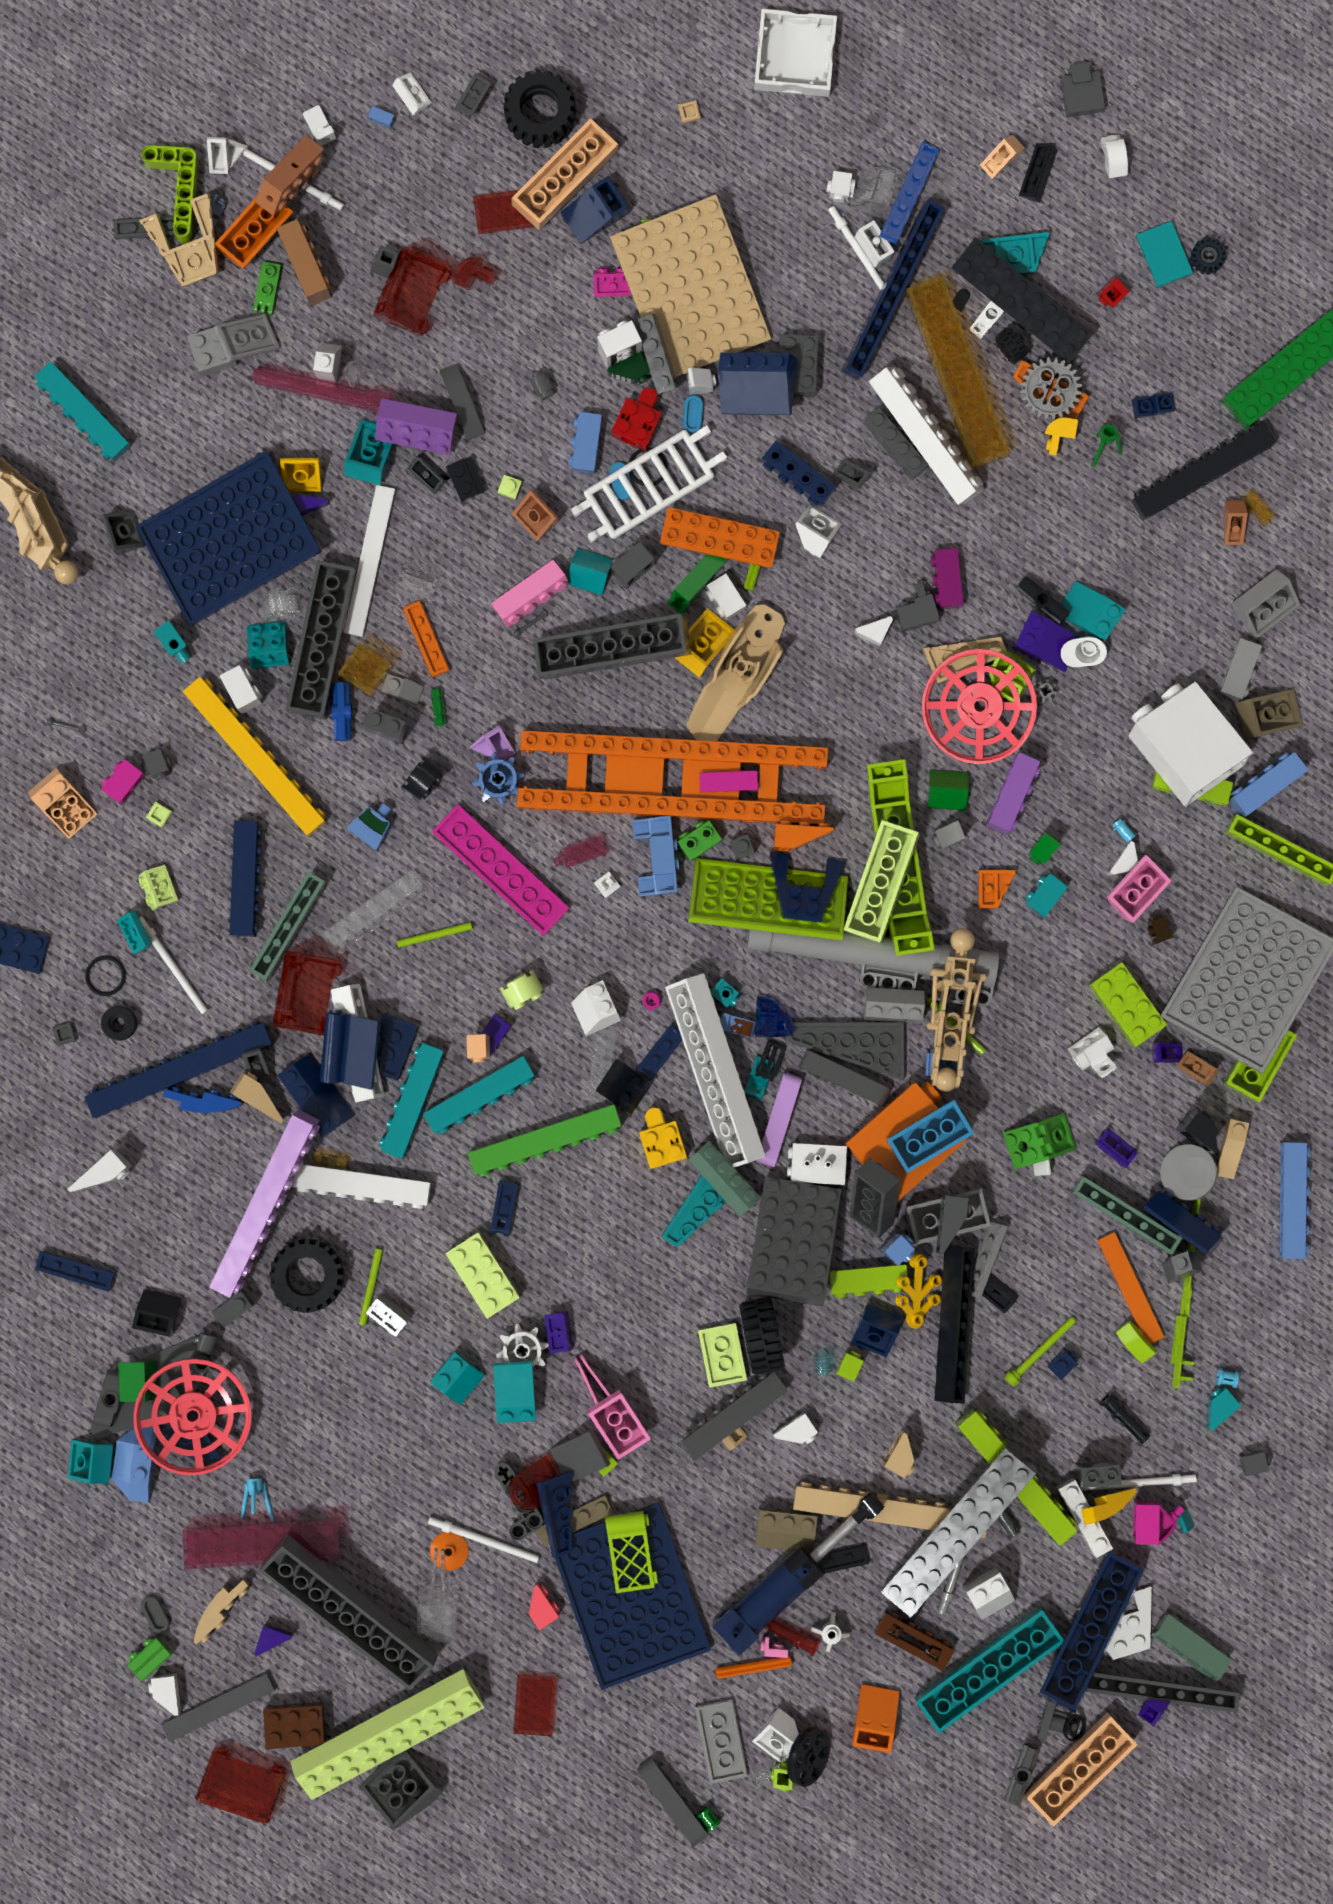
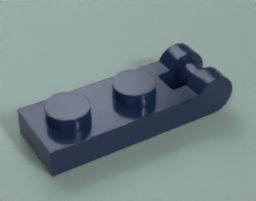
M499 1180L490 1234L501 1233L503 1236L509 1237L518 1183ZM498 1219L504 1220L505 1226L498 1225Z

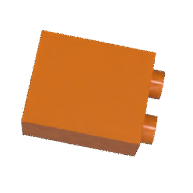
M928 1081L921 1087L916 1082L911 1083L844 1143L862 1165L867 1160L872 1159L880 1163L885 1170L898 1177L900 1184L897 1202L967 1141L964 1139L909 1173L904 1172L885 1139L938 1109L935 1104L942 1097Z

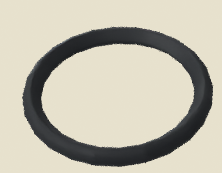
M639 449L636 452H634L629 459V463L633 461L638 454L644 451L642 449ZM661 452L658 455L662 458L664 466L668 471L667 459ZM631 470L629 474L633 481L641 486H645L642 481L635 477ZM661 476L658 480L652 482L654 486L662 482L663 477Z
M111 956L95 958L90 962L85 972L87 986L93 993L100 996H110L117 993L124 985L126 978L125 969L121 962ZM110 960L119 966L122 978L119 986L113 991L100 992L91 985L89 980L90 969L98 961Z

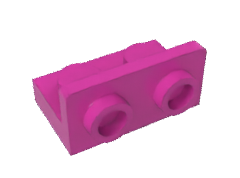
M599 267L593 271L594 297L632 296L621 267H616V270H608V267Z

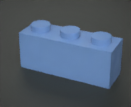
M579 412V417H575L574 428L577 431L576 436H572L571 441L574 453L573 455L570 454L568 466H572L573 472L595 474L602 415Z

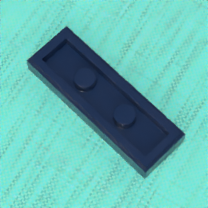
M670 1024L636 1070L651 1081L682 1042L680 1031Z

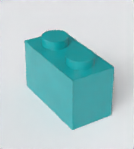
M1051 873L1047 876L1043 874L1036 883L1039 887L1035 891L1031 890L1025 897L1027 900L1025 905L1042 918L1046 917L1068 888Z

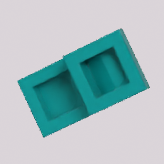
M756 1056L746 1084L745 1096L762 1101L769 1079L765 1080L761 1076H755L761 1057ZM765 1059L764 1064L762 1066V1072H764L766 1069L767 1063L769 1061L767 1059ZM772 1061L768 1074H771L774 1061Z

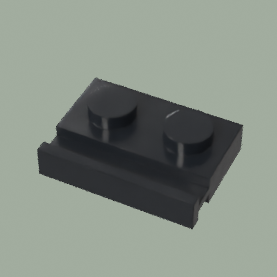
M471 456L446 466L461 502L486 492Z

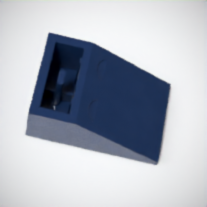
M607 176L591 186L560 213L580 244L628 215V206Z

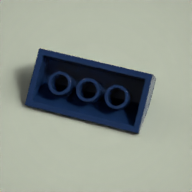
M310 1053L293 1063L277 1076L301 1110L320 1120L318 1123L320 1126L318 1133L322 1138H325L354 1117L355 1114L333 1083L319 1081L321 1067Z
M1166 1190L1164 1193L1158 1191L1144 1205V1210L1206 1255L1211 1256L1224 1239L1220 1235L1222 1233L1220 1229L1214 1225L1210 1228L1205 1224V1218L1198 1213L1195 1216L1189 1212L1191 1208L1182 1202L1178 1204L1173 1201L1175 1197Z

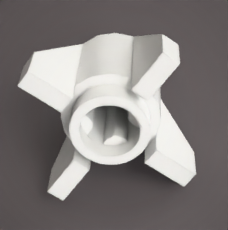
M831 1612L830 1622L825 1623L822 1628L811 1627L812 1632L822 1635V1639L827 1643V1652H830L831 1646L839 1642L841 1638L850 1637V1632L841 1631L840 1627L835 1623V1612ZM829 1632H835V1634H833L832 1637L828 1636Z

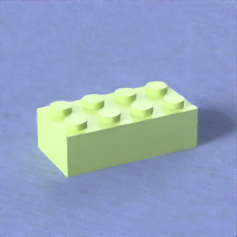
M480 1232L445 1253L487 1319L520 1298L517 1290Z

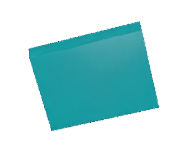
M577 548L567 577L569 585L602 595L610 573L611 562L614 559Z

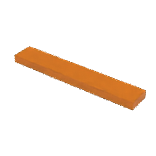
M1112 1232L1097 1239L1135 1323L1143 1332V1338L1150 1344L1164 1338L1116 1233Z

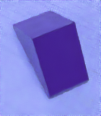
M1182 1043L1152 1044L1153 1063H1179L1182 1059Z
M265 1624L254 1652L255 1656L288 1641L293 1637L292 1633Z

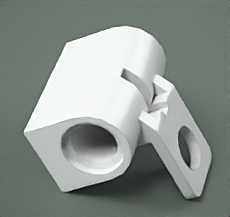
M1099 1027L1068 1048L1073 1060L1082 1071L1091 1066L1103 1078L1117 1068L1116 1064L1107 1056V1053L1112 1051L1114 1047L1108 1036ZM1110 1065L1107 1070L1101 1071L1103 1066Z

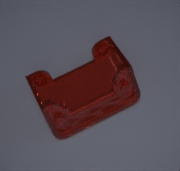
M414 245L403 247L398 253L394 268L387 278L373 316L406 331L423 336L430 327L426 316L439 285L448 282L451 278L452 272L450 271L452 266Z
M287 952L282 967L273 1016V1026L324 1036L332 979H336L341 975V960L300 952Z
M224 1747L213 1748L195 1800L260 1823H270L287 1775L284 1768L273 1765V1767L266 1769L231 1757V1754L228 1753L229 1750Z

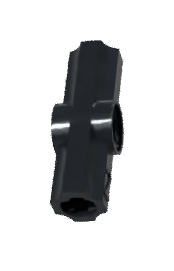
M1028 576L1023 578L1016 589L1058 625L1064 623L1070 615L1069 610ZM1041 597L1048 598L1046 604L1038 603Z

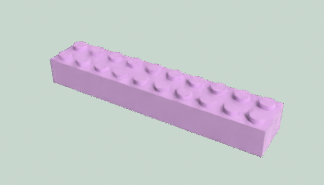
M298 1110L291 1116L209 1288L229 1298L234 1293L238 1294L239 1290H242L246 1282L244 1277L251 1272L254 1266L252 1260L259 1255L263 1247L260 1243L268 1237L271 1230L268 1227L272 1222H275L279 1214L276 1210L285 1202L287 1197L285 1192L292 1187L295 1181L293 1175L300 1170L304 1162L301 1158L309 1152L312 1146L310 1140L317 1135L320 1129L318 1125L319 1119L301 1110Z

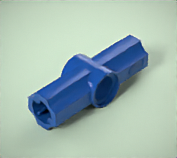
M333 683V704L331 709L332 720L334 721V741H351L352 704L350 703V683Z

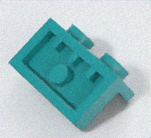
M135 910L128 912L117 920L133 954L149 949L151 942Z

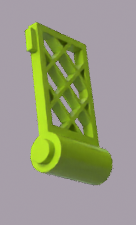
M644 1511L605 1516L616 1593L655 1588L654 1584L658 1583L657 1573L652 1571L646 1531V1526H649L648 1514H644ZM643 1535L644 1542L640 1548L631 1543L634 1536ZM621 1538L626 1544L619 1551L613 1546L612 1539ZM628 1544L637 1550L631 1559L622 1553ZM639 1553L647 1559L642 1567L634 1562ZM620 1555L629 1561L623 1570L616 1565V1560ZM631 1563L640 1569L634 1578L625 1572ZM644 1572L649 1576L650 1583L641 1584L636 1579ZM622 1575L632 1580L627 1587L619 1588L618 1580Z

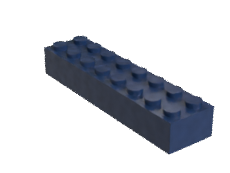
M1108 1552L1039 1692L1041 1696L1076 1714L1141 1581L1144 1569Z

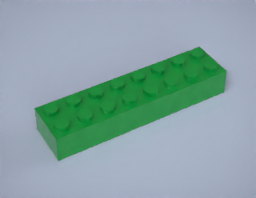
M1333 309L1223 398L1221 402L1245 430L1333 360Z

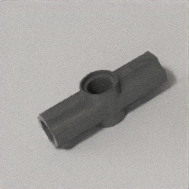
M1023 1744L1017 1764L1012 1771V1778L1004 1797L1005 1801L1013 1805H1021L1026 1788L1032 1778L1031 1774L1040 1752L1039 1749ZM1022 1770L1027 1772L1024 1779L1017 1778L1018 1772Z

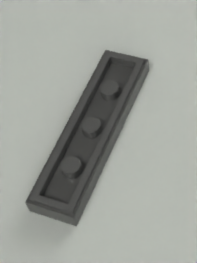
M174 216L160 217L166 236H175L173 231ZM143 218L114 220L115 240L150 237L139 221ZM182 229L179 234H185L187 230Z

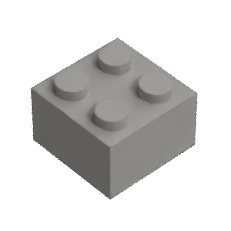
M214 328L187 336L201 377L237 366L236 361L228 362Z

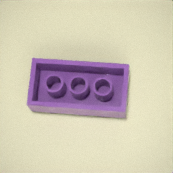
M381 398L377 414L375 440L450 455L457 413Z
M1020 752L1014 757L986 822V827L1004 835L1015 830L1019 821L1016 819L1017 814L1020 815L1026 805V802L1023 800L1030 795L1033 789L1032 779L1035 780L1041 770V767L1038 766L1039 760Z

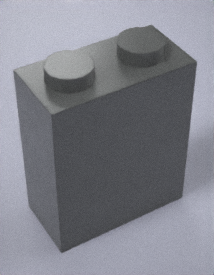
M369 708L362 725L367 732L401 745L409 729L405 721Z

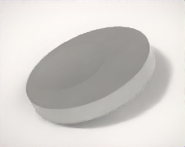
M1191 1144L1180 1145L1172 1149L1163 1159L1160 1169L1161 1181L1165 1189L1174 1197L1185 1201L1198 1200L1206 1196L1213 1189L1217 1180V1166L1213 1157L1205 1149Z

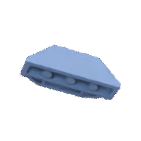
M153 1426L141 1428L146 1443L156 1454L158 1438ZM133 1428L117 1440L112 1480L129 1500L149 1503L154 1462L141 1448Z

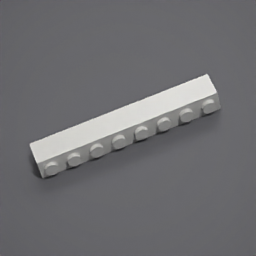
M302 1164L300 1170L293 1175L295 1181L292 1187H298L297 1191L309 1193V1189L317 1190L316 1194L328 1195V1192L336 1193V1197L347 1198V1195H354V1199L366 1201V1197L374 1198V1202L385 1203V1200L393 1201V1205L398 1206L410 1203L412 1208L423 1209V1206H428L431 1182Z

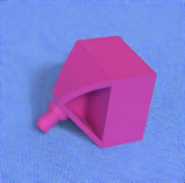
M1134 1500L1133 1540L1135 1544L1160 1545L1173 1532L1176 1527V1521L1179 1520L1178 1517L1185 1510L1179 1505L1175 1510L1167 1512L1157 1501Z

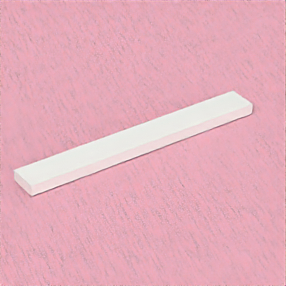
M376 485L344 634L363 638L394 499L395 489Z

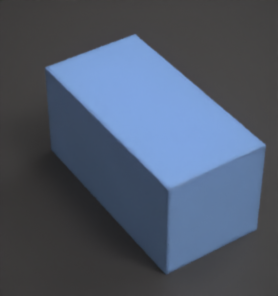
M372 106L368 119L391 129L395 116Z

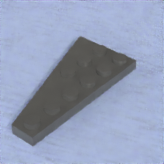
M904 1022L788 1023V1042L904 1080Z

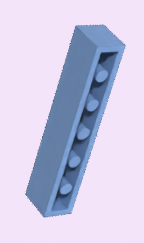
M1281 1142L1279 1258L1306 1259V1255L1309 1254V1245L1306 1243V1236L1309 1235V1225L1306 1224V1216H1309V1205H1306V1198L1310 1194V1188L1307 1185V1178L1310 1176V1167L1307 1166V1158H1310V1147H1307V1143Z

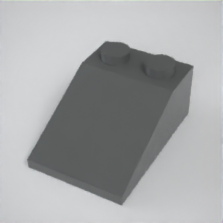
M942 1195L936 1253L944 1254L966 1220L967 1214L971 1213L972 1203L968 1202L969 1198Z

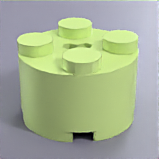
M533 969L529 971L530 975L527 976L524 973L507 982L505 989L503 986L499 987L510 1008L514 1007L517 1010L525 1005L524 1001L530 998L534 1001L542 996L541 992L544 989Z

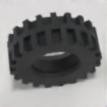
M300 1239L285 1245L276 1254L274 1261L271 1263V1271L269 1273L270 1287L273 1289L276 1299L278 1298L283 1306L290 1308L292 1311L302 1313L316 1312L332 1304L341 1293L345 1270L343 1269L341 1258L327 1243L316 1239ZM305 1257L318 1261L323 1267L325 1274L324 1282L320 1289L310 1294L298 1292L293 1288L289 1280V1271L293 1263Z

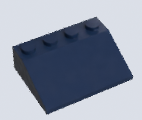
M720 352L718 379L721 414L791 416L799 359L790 353Z

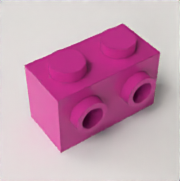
M125 759L115 765L113 769L115 772L111 777L107 776L101 788L102 791L121 805L124 804L145 776L144 773Z

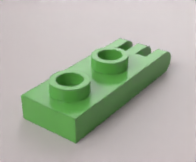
M262 261L253 312L257 313L259 306H261V314L265 313L266 307H269L268 315L273 314L282 267L280 264Z

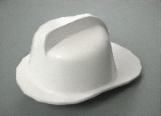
M1094 636L1069 640L1061 649L1062 661L1071 667L1097 665L1103 662L1107 656L1105 644Z

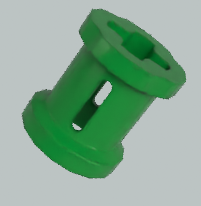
M710 1805L703 1808L696 1815L697 1819L700 1818L706 1826L707 1832H710L721 1823V1820L717 1819L711 1811Z

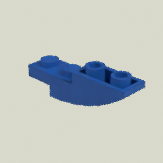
M171 1087L170 1090L165 1089L163 1097L181 1101L179 1109L190 1112H223L243 1106V1102L239 1101V1098L236 1096L228 1095V1098L220 1096L221 1092L211 1089L209 1093L204 1092L202 1099L200 1094L189 1092V1095L181 1093L182 1089Z

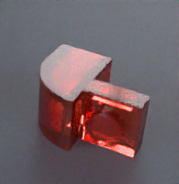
M469 257L457 265L451 280L452 283L470 290L475 278L493 285L496 275L492 269L486 266L481 267L482 259Z

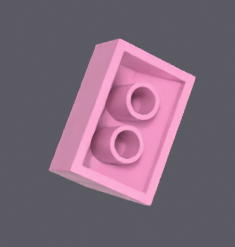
M1144 855L1109 893L1107 899L1112 908L1124 920L1134 923L1172 880L1147 855Z

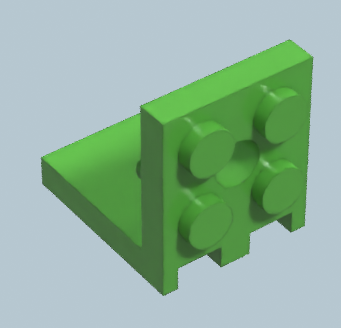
M1065 1113L1003 1132L1014 1169L1050 1160L1076 1150ZM1023 1142L1027 1144V1150L1024 1149Z

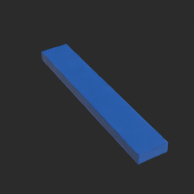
M922 142L879 237L895 245L897 244L940 149Z

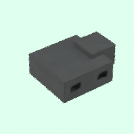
M1089 62L1071 64L1068 69L1069 76H1062L1060 80L1066 118L1104 112L1105 104L1099 71L1090 72Z

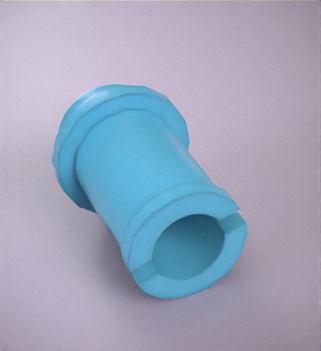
M1120 818L1112 825L1114 827L1113 830H1117L1126 843H1128L1136 834L1126 825V821Z

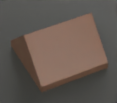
M533 490L528 492L512 513L536 541H539L559 522L558 516Z

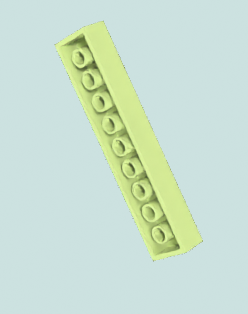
M462 1669L290 1761L295 1779L310 1799L313 1800L482 1710L485 1707L480 1693L465 1670Z

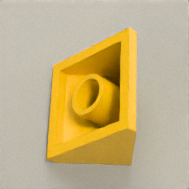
M280 458L281 475L290 492H321V462L319 458Z

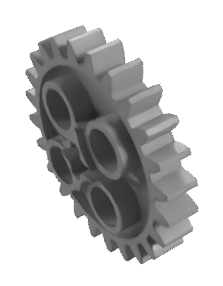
M1048 357L1046 363L1040 359L1039 366L1033 363L1034 370L1027 369L1029 376L1023 375L1022 378L1026 382L1020 383L1022 387H1025L1024 390L1020 391V394L1026 395L1022 398V401H1028L1025 408L1032 407L1031 414L1037 411V418L1044 414L1045 420H1047L1048 415H1051L1052 420H1055V415L1057 414L1062 418V412L1069 415L1068 408L1075 409L1073 402L1079 403L1080 401L1076 398V395L1082 394V392L1077 391V388L1082 387V384H1077L1076 382L1080 377H1074L1077 370L1070 371L1069 369L1072 364L1065 367V360L1059 364L1057 358H1055L1054 362H1051ZM1044 371L1050 372L1051 380H1042L1041 373ZM1059 373L1054 386L1056 392H1051L1047 403L1044 405L1043 401L1048 392L1046 386H1050L1055 374ZM1066 379L1069 382V387L1061 389L1058 385L1059 380ZM1035 389L1043 391L1044 395L1041 399H1036L1033 396ZM1052 397L1060 398L1061 404L1057 407L1052 406L1050 403Z

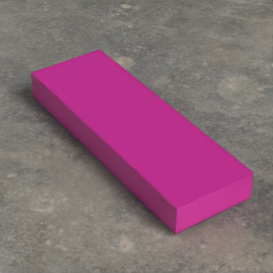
M757 771L700 773V793L758 791Z

